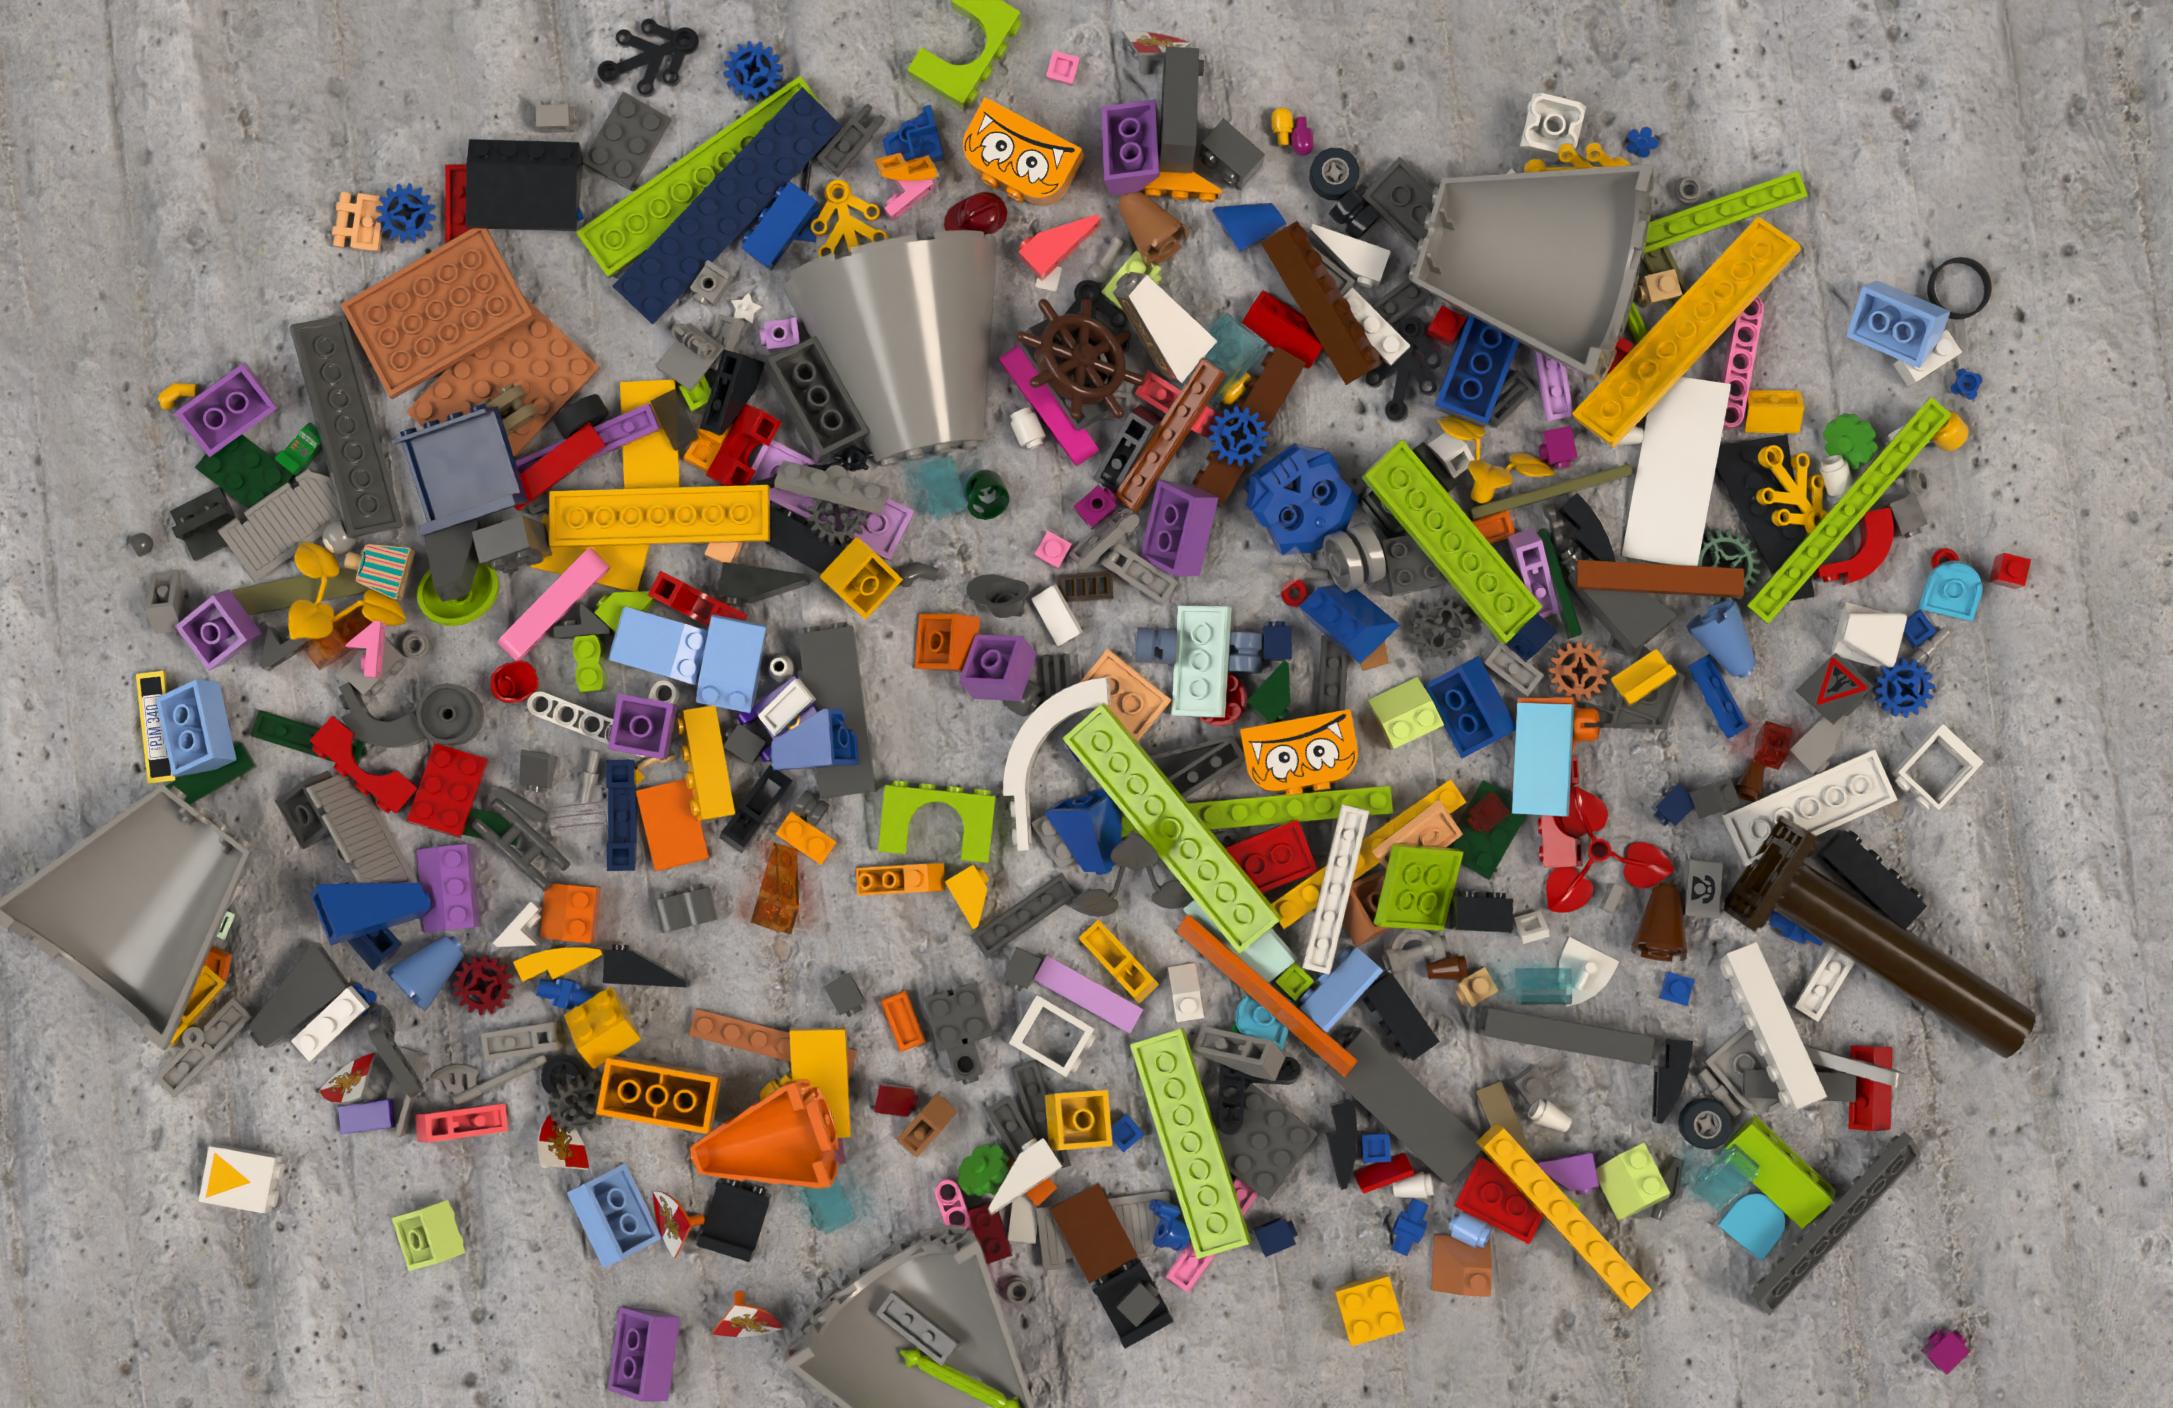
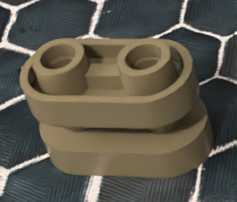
M513 383L501 389L499 392L501 395L492 401L489 398L480 403H486L487 408L498 406L500 414H503L510 408L514 409V413L502 420L507 436L539 415L533 403L524 406L522 400L526 398L527 393L521 385L515 386Z

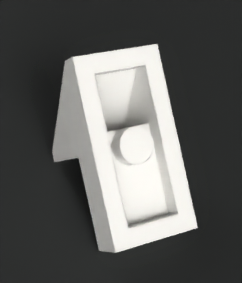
M535 901L530 902L493 944L497 947L540 945L525 928L531 929L541 919L539 913L543 908Z
M1195 963L1168 967L1176 1022L1204 1018Z

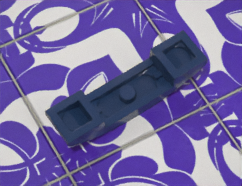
M606 760V788H608L607 871H635L637 854L635 760Z

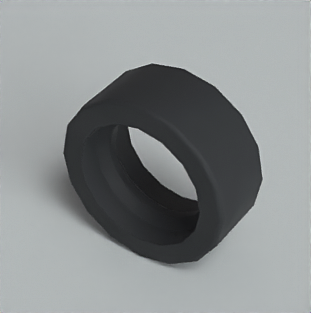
M593 394L566 407L554 417L553 422L563 439H568L588 423L592 424L593 427L598 425L608 416L609 411L600 396Z

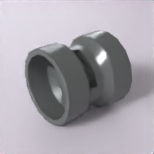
M806 789L791 812L797 816H807V823L815 827L830 805L824 800L817 802L814 793Z

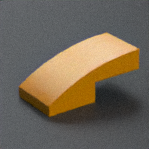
M901 153L874 159L881 176L888 179L919 181L937 177L936 167L929 155L908 161L904 160Z
M734 420L723 435L709 432L699 427L696 438L684 455V461L707 473Z

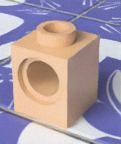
M744 542L709 543L704 555L721 563L735 564Z

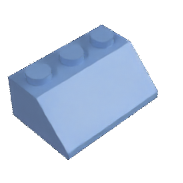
M1877 280L1862 287L1846 337L1920 368L1941 339L1951 311Z
M195 679L156 698L172 777L216 770L236 761L219 682Z
M1348 947L1345 948L1336 958L1339 963L1331 970L1330 975L1322 973L1317 979L1320 984L1314 990L1309 988L1299 998L1301 1004L1298 1008L1326 1033L1383 972L1376 963L1357 947H1353L1351 950Z
M626 1163L567 1192L603 1268L623 1260L662 1238Z

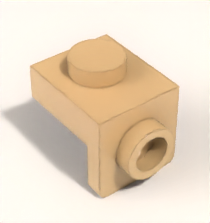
M1675 269L1644 276L1638 280L1635 291L1636 297L1641 302L1643 308L1649 307L1654 303L1682 296Z

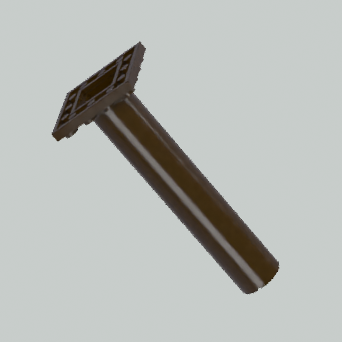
M1781 815L1778 822L1772 828L1770 835L1764 840L1755 854L1757 856L1763 853L1759 860L1755 859L1752 864L1746 867L1725 898V912L1756 933L1758 928L1761 929L1766 925L1770 917L1768 913L1772 909L1997 1055L2008 1058L2025 1043L2024 1039L2029 1037L2035 1024L2036 1015L2031 1009L1803 862L1805 858H1809L1817 848L1816 842L1819 837Z

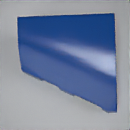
M931 105L925 106L923 108L924 112L912 122L907 120L897 132H892L883 139L886 156L901 153L905 161L928 155L933 163L945 160Z
M1272 203L1223 206L1212 209L1214 216L1224 232H1227L1239 253L1258 241H1263L1286 226V221Z

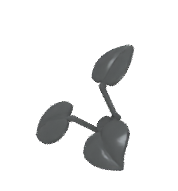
M1132 831L1111 852V860L1120 866L1113 891L1110 893L1104 889L1086 891L1076 897L1070 906L1080 913L1095 917L1107 916L1115 912L1119 905L1118 901L1114 898L1117 896L1125 867L1131 870H1140L1146 867L1153 889L1156 890L1152 894V901L1158 906L1168 909L1183 908L1192 902L1194 898L1179 880L1165 882L1162 886L1157 884L1151 866L1157 862L1158 853L1147 840Z

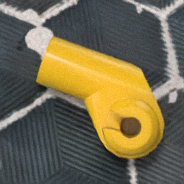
M172 383L159 393L158 401L160 402V407L164 410H171L175 406L177 398L196 397L198 395V385L192 383Z

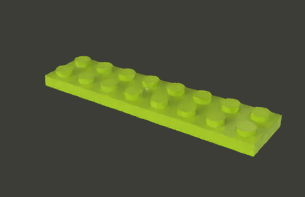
M1403 439L1396 442L1361 476L1501 644L1507 643L1543 607Z
M1184 1028L1130 1044L1197 1259L1250 1244L1251 1239Z

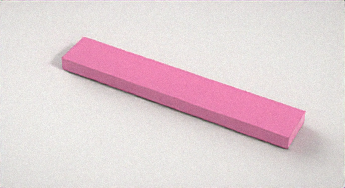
M1235 1177L1232 1182L1242 1214L1244 1215L1259 1193L1238 1177ZM1191 1241L1165 1277L1188 1293L1216 1254L1197 1259Z

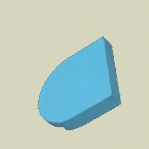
M1944 562L1935 567L1927 577L1918 607L1922 610L1973 622L1983 592L1981 578L1977 571L1965 562Z
M1250 995L1243 997L1235 1012V1022L1239 1032L1243 1035L1273 1041L1282 1052L1289 1029ZM1288 999L1293 1005L1297 1006L1298 1002Z
M1752 1193L1738 1198L1717 1225L1762 1261L1782 1236L1785 1228L1784 1212L1768 1196Z

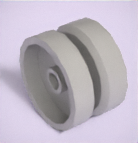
M1360 523L1349 527L1346 533L1337 531L1324 537L1323 550L1330 575L1341 591L1347 593L1362 587L1363 583L1369 585L1385 577L1386 564L1383 550L1375 533L1367 524Z

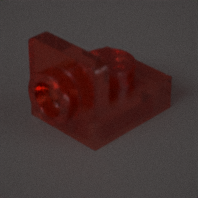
M1491 791L1466 812L1470 817L1467 819V822L1475 832L1478 833L1481 830L1483 834H1487L1510 811L1495 793Z

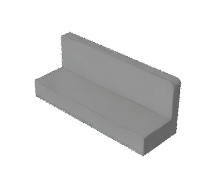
M401 1047L400 1050L422 1082L429 1054ZM394 1075L391 1079L386 1100L393 1099L395 1127L382 1130L393 1132L395 1136L402 1137L407 1135L418 1094L411 1098L408 1097Z

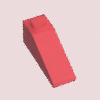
M1094 215L1039 232L1033 238L1029 236L1019 246L1021 249L1018 252L1019 259L1043 281L1101 225V218L1098 215Z
M1148 370L1144 376V384L1139 386L1134 394L1167 413L1181 392V389ZM1206 405L1191 430L1208 438L1213 434L1209 430L1210 425H1218L1214 420L1216 415L1221 418L1224 415Z
M505 1103L415 1114L417 1142L428 1143L508 1131Z

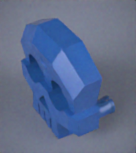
M1294 443L1250 475V482L1247 480L1245 483V490L1249 493L1246 507L1257 523L1267 528L1277 552L1281 555L1317 552L1323 547L1324 537L1337 531L1344 532L1349 525L1359 497L1340 477L1341 468L1330 452L1324 448L1308 447ZM1293 481V488L1286 487ZM1323 486V493L1317 495V488ZM1290 510V517L1288 519H1284V513Z

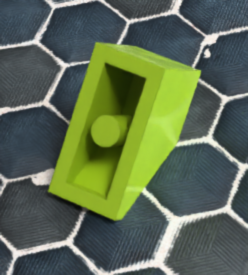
M649 591L613 592L610 596L608 594L604 595L596 604L598 609L594 613L616 632L623 606L647 612L657 600L648 596Z

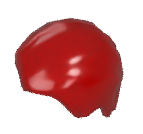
M520 660L513 663H505L499 666L490 676V688L497 700L509 704L520 703L527 700L539 688V678L537 677L536 669L528 662Z

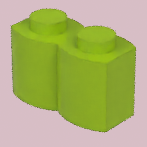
M596 635L575 637L573 655L578 663L576 683L579 690L585 694L605 692L608 685V675L603 666L605 659L603 641Z

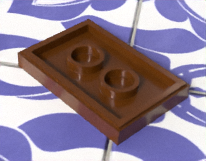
M1099 1182L1049 1208L1089 1284L1138 1257Z

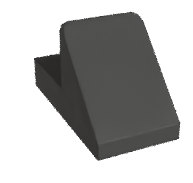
M580 603V625H578L577 620L561 621V626H554V638L559 640L587 635H614L613 630L582 603Z
M268 627L260 666L263 670L270 671L315 643L316 640L314 638L292 640L289 634L286 636L285 639L287 641L284 643L277 630Z

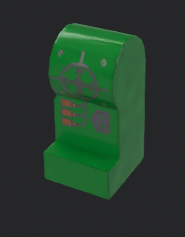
M312 423L306 424L284 451L281 450L274 458L295 476L305 471L323 448L317 427Z

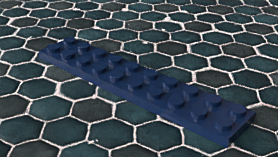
M801 87L612 287L653 325L695 281L705 266L706 261L713 262L774 198L777 190L783 184L786 186L842 125Z

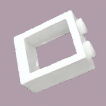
M1944 724L1936 725L1892 774L1897 778L1895 783L1906 792L1910 790L1917 797L1915 801L1926 811L1929 809L1931 811H1938L1984 761ZM1936 740L1964 767L1933 799L1905 772Z
M1037 994L1009 1044L1067 1077L1069 1072L1075 1074L1081 1064L1082 1059L1078 1058L1083 1048L1089 1050L1094 1042L1096 1035L1092 1033L1095 1028ZM1042 1007L1084 1031L1065 1066L1060 1065L1023 1043Z

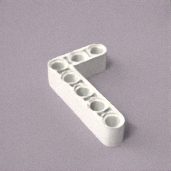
M664 680L655 683L648 699L661 701L658 695L659 690L664 686H669L672 690V696L669 700L662 702L676 705L679 698V690L676 685ZM535 692L529 697L527 706L533 715L609 744L613 719L545 692ZM545 697L548 700V708L544 712H538L536 702L539 698ZM570 707L574 711V717L570 722L565 723L562 720L561 713L565 708ZM596 717L600 722V727L596 732L591 733L587 729V722L589 719ZM637 755L640 757L649 758L648 756Z

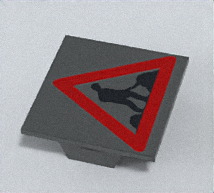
M1834 653L1796 692L1834 725L1843 715L1849 716L1862 704V697L1874 686L1838 654Z

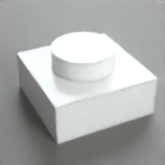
M1541 910L1514 917L1515 926L1523 944L1550 937L1549 929Z

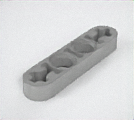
M1804 1045L1811 1062L1891 1086L1902 1087L1905 1073Z

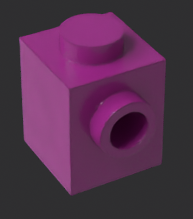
M1571 426L1547 430L1540 434L1542 444L1539 445V454L1541 460H1545L1548 466H1554L1555 470L1571 467V462L1578 458Z
M1098 485L1074 505V510L1092 530L1116 510L1117 505L1114 502L1117 498L1107 487L1103 490Z
M1944 1327L1941 1330H1935L1928 1337V1343L1920 1350L1939 1371L1946 1375L1971 1352L1964 1345L1967 1340L1956 1329L1951 1332Z

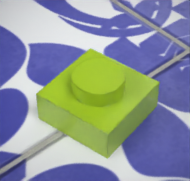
M704 375L692 391L683 385L679 386L692 413L707 406L711 387Z
M1294 962L1275 982L1296 1001L1310 987L1314 980Z

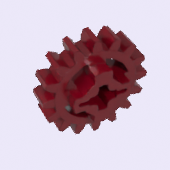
M483 955L480 962L479 958L474 956L472 957V964L468 962L462 963L464 971H456L455 974L460 977V980L453 982L454 986L459 987V991L454 993V996H462L463 1000L460 1002V1006L470 1005L469 1013H473L477 1008L481 1016L485 1015L486 1009H488L490 1014L496 1013V1005L501 1009L506 1007L503 999H512V996L507 992L508 989L515 988L514 984L508 982L514 975L505 973V970L508 968L507 964L498 965L500 958L495 957L489 962V955ZM484 966L492 968L498 973V975L493 976L487 973L486 968H484ZM472 972L473 978L470 984L466 986L467 978ZM482 980L488 982L495 981L486 987V991L485 989L473 990L474 987L482 983ZM502 984L501 992L496 998L495 991L498 985ZM474 994L480 997L484 1004L474 1001L469 995Z

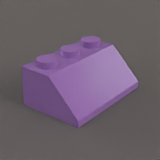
M1155 99L1101 107L1104 181L1110 195L1139 192L1160 176L1157 104Z
M244 361L174 413L206 454L211 457L275 411L277 407L262 382Z
M1158 480L1140 557L1175 577L1200 576L1218 497L1200 488Z
M473 844L417 850L419 883H421L423 891L425 890L429 894L431 902L430 909L423 917L424 932L480 927Z
M619 1306L608 1385L609 1391L641 1402L668 1401L680 1317L661 1311Z

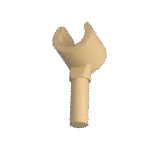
M670 756L667 760L650 757L638 763L637 767L639 770H642L657 762L673 761L677 756Z

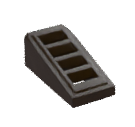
M1112 571L1057 575L1058 588L1067 603L1114 599ZM1093 579L1094 594L1088 595L1087 580ZM1098 579H1104L1105 593L1099 594ZM1076 580H1082L1083 595H1077ZM1065 581H1071L1072 596H1066Z

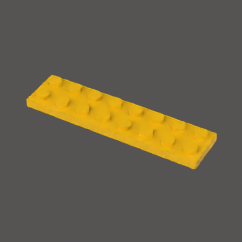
M768 485L549 491V546L552 548L770 542V487Z

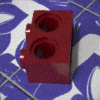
M993 1200L970 1207L967 1211L975 1235L979 1240L986 1264L1010 1257L1013 1253L999 1211L992 1216L988 1212V1208Z

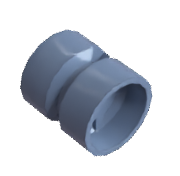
M1138 627L1136 662L1151 663L1155 659L1159 664L1174 665L1177 630L1161 628L1159 632H1155L1153 628Z
M1230 632L1229 650L1231 654L1228 660V672L1261 674L1262 657L1258 655V652L1263 650V634Z

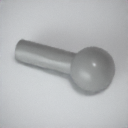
M1116 236L1114 237L1099 263L1092 264L1088 268L1087 277L1089 280L1096 282L1098 285L1107 281L1109 277L1108 267L1122 247L1123 240Z

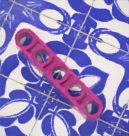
M1016 345L998 358L1005 371L1076 467L1099 451L1085 429L1080 431L1076 429L1046 384L1038 388L1030 386V379L1037 376L1038 372L1019 345Z

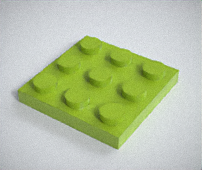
M1393 843L1374 924L1380 927L1444 931L1464 852L1457 848Z

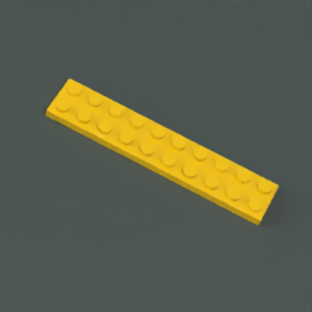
M1758 216L1572 412L1573 418L1612 448H1615L1801 251L1800 244Z

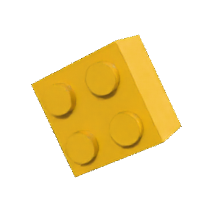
M857 536L819 576L865 620L903 580Z
M612 986L597 993L594 997L564 1015L577 1050L593 1069L606 1062V1058L616 1056L641 1040L628 1006Z
M1108 1090L1045 1095L1048 1143L1052 1151L1112 1146Z
M1386 1272L1333 1288L1351 1346L1405 1331L1391 1280Z

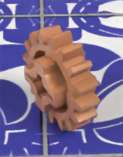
M1581 641L1576 642L1575 648L1570 643L1565 644V652L1557 649L1555 652L1558 655V659L1550 658L1549 660L1554 664V668L1547 670V673L1554 674V678L1549 683H1557L1558 687L1555 689V692L1559 693L1563 690L1565 692L1564 697L1574 695L1575 702L1580 701L1581 695L1586 700L1591 699V691L1599 694L1601 691L1598 688V684L1606 685L1607 683L1602 679V675L1609 673V670L1602 669V665L1607 660H1599L1598 656L1601 651L1592 652V644L1590 643L1585 648H1582ZM1572 654L1571 662L1568 665L1561 666L1563 660ZM1585 655L1592 660L1595 666H1590L1585 660ZM1577 664L1579 669L1584 670V674L1580 675L1579 678H1577V674L1572 673V669L1576 668ZM1561 677H1566L1569 680L1571 688L1563 682ZM1595 677L1592 684L1584 689L1585 681L1588 678Z

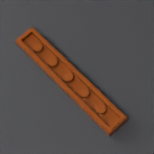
M1202 357L1114 494L1118 500L1132 511L1138 512L1227 374L1206 358Z
M1578 560L1576 562V589L1742 598L1744 596V569Z

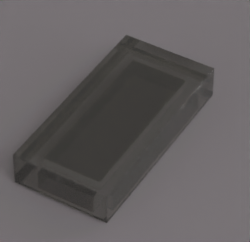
M675 389L650 401L674 451L700 439Z

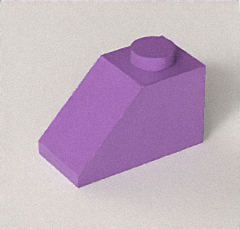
M1589 1151L1534 1161L1545 1174L1568 1190L1575 1191L1576 1195L1591 1193L1593 1187H1599L1593 1153Z

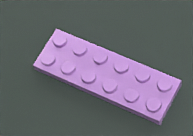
M772 440L769 446L763 444L752 466L755 473L748 485H756L755 481L773 477L774 473L778 474L783 460L800 465H813L816 463L814 460ZM777 488L770 489V501L805 519L813 516L808 512L809 506L815 507L812 500L813 497ZM888 498L882 515L868 512L867 515L863 516L867 518L868 523L867 525H860L863 534L855 533L854 538L857 536L877 555L891 561L915 511ZM831 502L835 511L836 531L842 532L845 528H843L840 519L839 506ZM850 510L848 513L849 517L854 516L856 511ZM822 515L819 520L827 521V515Z

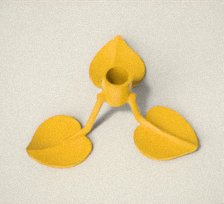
M1454 416L1443 417L1436 422L1450 436L1461 440L1474 441L1475 460L1469 462L1468 469L1475 480L1470 497L1476 502L1482 504L1491 503L1496 488L1510 485L1513 482V476L1510 474V471L1513 469H1517L1523 475L1532 477L1555 474L1553 469L1540 458L1523 452L1511 454L1509 460L1512 463L1506 469L1481 461V440L1479 437L1485 435L1482 427Z
M308 542L299 544L294 555L297 568L308 577H321V585L314 604L309 600H297L291 605L288 613V628L292 640L327 637L332 632V624L335 625L339 619L358 607H363V615L372 622L381 621L385 625L390 626L405 624L406 616L397 600L373 589L365 592L364 600L357 601L334 616L332 607L328 604H321L327 584V577H336L339 574V563L329 550L320 545Z

